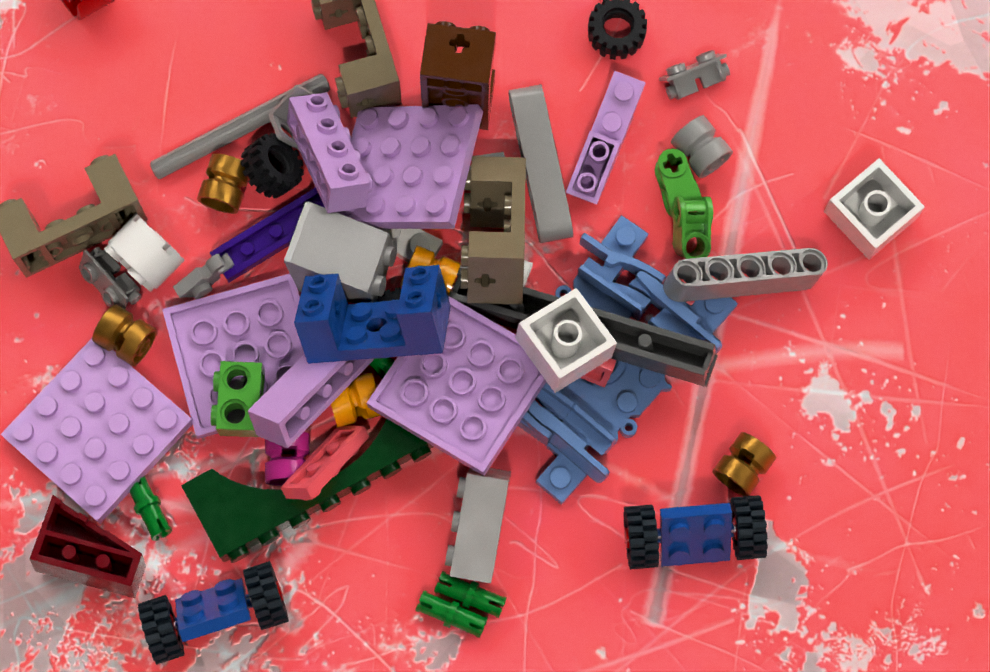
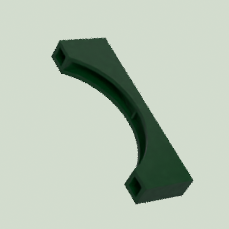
M386 418L378 436L369 448L356 461L333 477L321 489V493L312 500L286 499L282 490L249 487L234 482L213 469L181 486L220 559L223 562L230 560L231 563H235L249 555L248 549L259 543L262 546H266L280 537V531L290 526L292 529H297L311 520L310 515L320 509L323 512L334 509L341 504L340 498L352 492L356 496L368 490L372 486L370 482L378 477L383 476L384 479L394 476L402 470L400 465L412 459L414 463L423 460L432 453L430 449L434 446Z

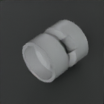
M704 115L686 124L671 140L672 145L676 149L682 151L686 157L690 156V167L699 178H704L713 173L733 154V150L721 137L714 138L716 129Z

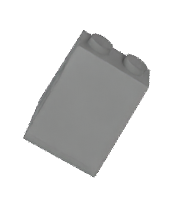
M305 201L284 258V263L300 292H302L305 276L339 274L347 302L356 304L361 302L369 303L377 302L378 296L384 294L386 288L385 276L388 267H392L395 263L397 249L394 247L388 232L337 212L327 213L324 207Z

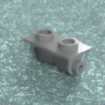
M711 50L696 56L697 62L689 66H685V63L682 62L667 68V75L660 77L659 81L669 82L670 86L665 88L669 99L676 98L680 100L699 91L695 82L697 78H700L703 88L725 81L726 76L730 75V69L726 63L721 64L720 60L727 57V54H715V51Z
M96 247L90 253L87 249L83 251L79 265L81 275L85 281L97 288L108 307L117 304L126 309L128 302L133 305L142 298V295L139 293L140 288L126 272L116 278L113 276L120 271L121 267L105 249L101 250L100 247Z

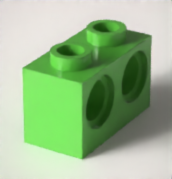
M221 361L220 371L214 372L213 391L218 392V403L211 407V426H216L220 436L259 437L256 435L248 410L264 395L265 369L262 363ZM245 376L247 383L243 388L236 390L230 387V382L234 377ZM241 409L245 411V416L241 422L230 423L227 421L228 415L232 410Z

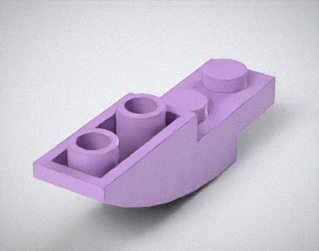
M614 71L593 127L588 134L567 187V194L595 205L598 204L633 120L646 82Z

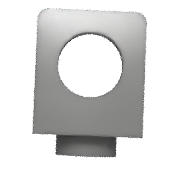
M295 85L268 113L276 137L298 149V146L287 124L289 98L315 94L300 85ZM282 128H284L285 130H287V131L290 133V135L292 136V138H291L290 136H288V135L283 131Z

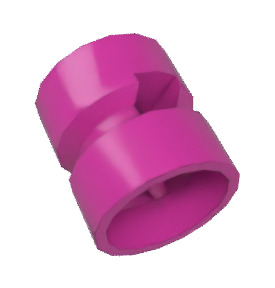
M303 432L289 448L265 439V454L270 457V460L265 463L266 484L282 486L306 461L304 457L310 453L309 433ZM281 454H292V457H281Z

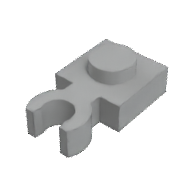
M225 253L222 257L219 254H215L207 260L203 267H196L174 285L173 288L179 298H202L212 291L211 285L221 278V274L232 268L234 263L228 253Z

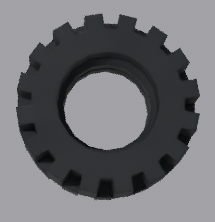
M603 0L602 4L598 3L594 7L588 23L589 42L592 41L594 50L599 49L600 55L605 57L606 54H609L610 59L616 60V56L626 59L627 54L634 55L637 49H640L643 45L647 31V19H645L644 10H639V4L636 1L632 4L630 0ZM611 18H621L630 24L631 32L623 38H615L605 32L604 24Z
M265 134L244 149L245 151L241 155L243 158L241 166L245 168L243 174L245 177H249L248 183L251 186L255 185L257 187L256 191L258 193L264 192L265 197L270 198L273 196V198H278L301 182L304 170L300 168L303 166V162L297 158L299 156L298 151H293L292 146L279 140L276 134Z

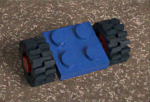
M759 495L731 498V503L660 509V528L658 529L653 505L624 507V534L630 570L658 567L659 543L661 567L730 561L731 537L737 560L766 558L767 523L765 521L763 501H761V496Z
M269 561L243 570L249 594H246L242 578L237 580L226 579L218 582L212 588L203 591L192 590L183 594L181 598L175 599L177 617L172 612L171 604L166 595L139 603L138 611L142 622V629L156 665L184 656L182 642L250 621L249 608L252 607L261 630L289 622L282 590L271 562Z

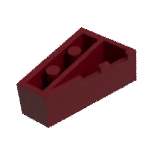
M52 496L30 556L35 572L135 598L146 568L142 553L109 531L103 530L82 513H77L56 496Z

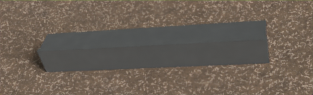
M459 268L457 273L458 278L453 291L448 295L491 321L514 329H518L521 321L560 298L523 287L522 304L467 303L468 289H461V268ZM591 307L617 342L612 359L707 387L718 357L715 344Z

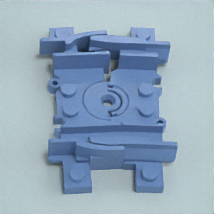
M622 215L601 243L586 233L581 236L579 244L604 261V265L601 266L588 257L584 264H581L578 268V274L573 280V289L577 288L590 307L626 318H631L632 316L639 321L650 304H653L660 312L655 317H652L648 324L715 344L716 354L720 351L722 343L713 333L737 307L738 303L734 299L729 297L697 300L691 306L686 302L671 300L663 290L666 276L650 265L633 258L647 240L649 234ZM624 270L635 275V279L628 286L615 283ZM566 285L559 286L556 289L555 296L561 298V293L567 294L571 289ZM617 360L605 388L579 378L554 393L546 382L535 398L536 400L533 401L518 424L521 429L547 446L548 450L557 456L539 476L536 484L562 505L587 475L597 483L605 481L610 471L586 450L591 446L600 455L607 454L617 443L619 430L623 437H633L637 432L638 426L630 418H639L661 392L671 391L672 386L665 381V375ZM626 426H631V427H632V430H631V431H627V430L625 429V427H626Z

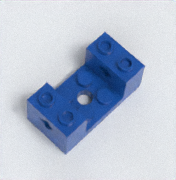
M440 265L405 268L399 300L361 302L357 304H348L339 274H317L305 276L294 324L308 364L441 354L444 350L451 305ZM380 328L379 331L372 332L373 330Z

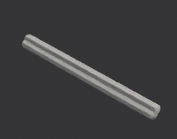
M319 74L299 84L315 94L325 93L330 90L329 83L323 74ZM290 90L151 161L150 167L154 175L161 179L271 122L268 113Z

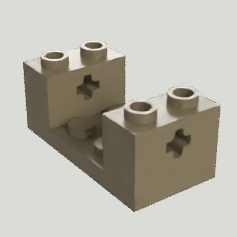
M311 0L315 20L322 19L325 30L357 21L361 37L365 39L367 57L338 65L340 77L335 78L342 109L348 108L351 118L357 117L359 111L369 107H394L401 105L400 82L375 0Z
M116 154L97 157L90 163V166L84 168L101 203L96 206L94 204L84 206L76 212L77 215L66 220L58 219L52 221L43 231H41L34 215L22 198L18 200L9 199L0 204V234L12 259L26 278L113 237L135 213L144 221L148 220Z
M472 156L471 170L468 172L464 190H471V193H464V213H470V227L504 228V232L469 231L468 245L461 246V266H468V268H461V289H468L467 303L522 304L526 158Z

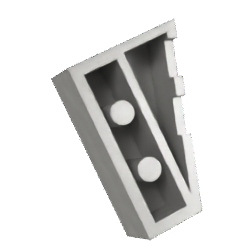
M469 468L467 477H460L456 497L463 498L461 512L454 511L451 532H457L455 546L448 545L445 565L451 566V577L491 584L511 471L490 468L486 475L483 476Z

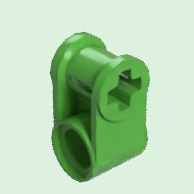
M674 148L663 151L659 156L654 171L668 215L672 217V206L675 197H682L684 200H701L702 196L693 178L685 154ZM668 161L671 166H678L675 172H672L671 168H664Z
M675 197L672 206V245L674 251L685 259L708 257L711 250V224L713 220V203L711 198L702 197L701 200H684L682 197ZM695 237L697 239V246L694 251L687 253V242Z

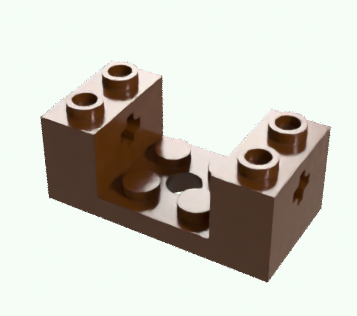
M446 21L427 24L420 70L422 108L434 105L455 107V105L468 106L478 104L483 110L479 129L488 130L495 86V69L492 68L496 48V32L490 31L483 26H472L470 28L456 27L455 24ZM458 47H464L462 53H456Z

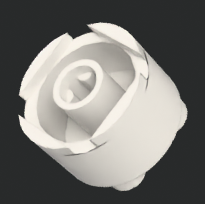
M137 213L108 241V245L104 248L110 256L127 269V272L140 285H143L150 292L154 288L157 289L185 261Z

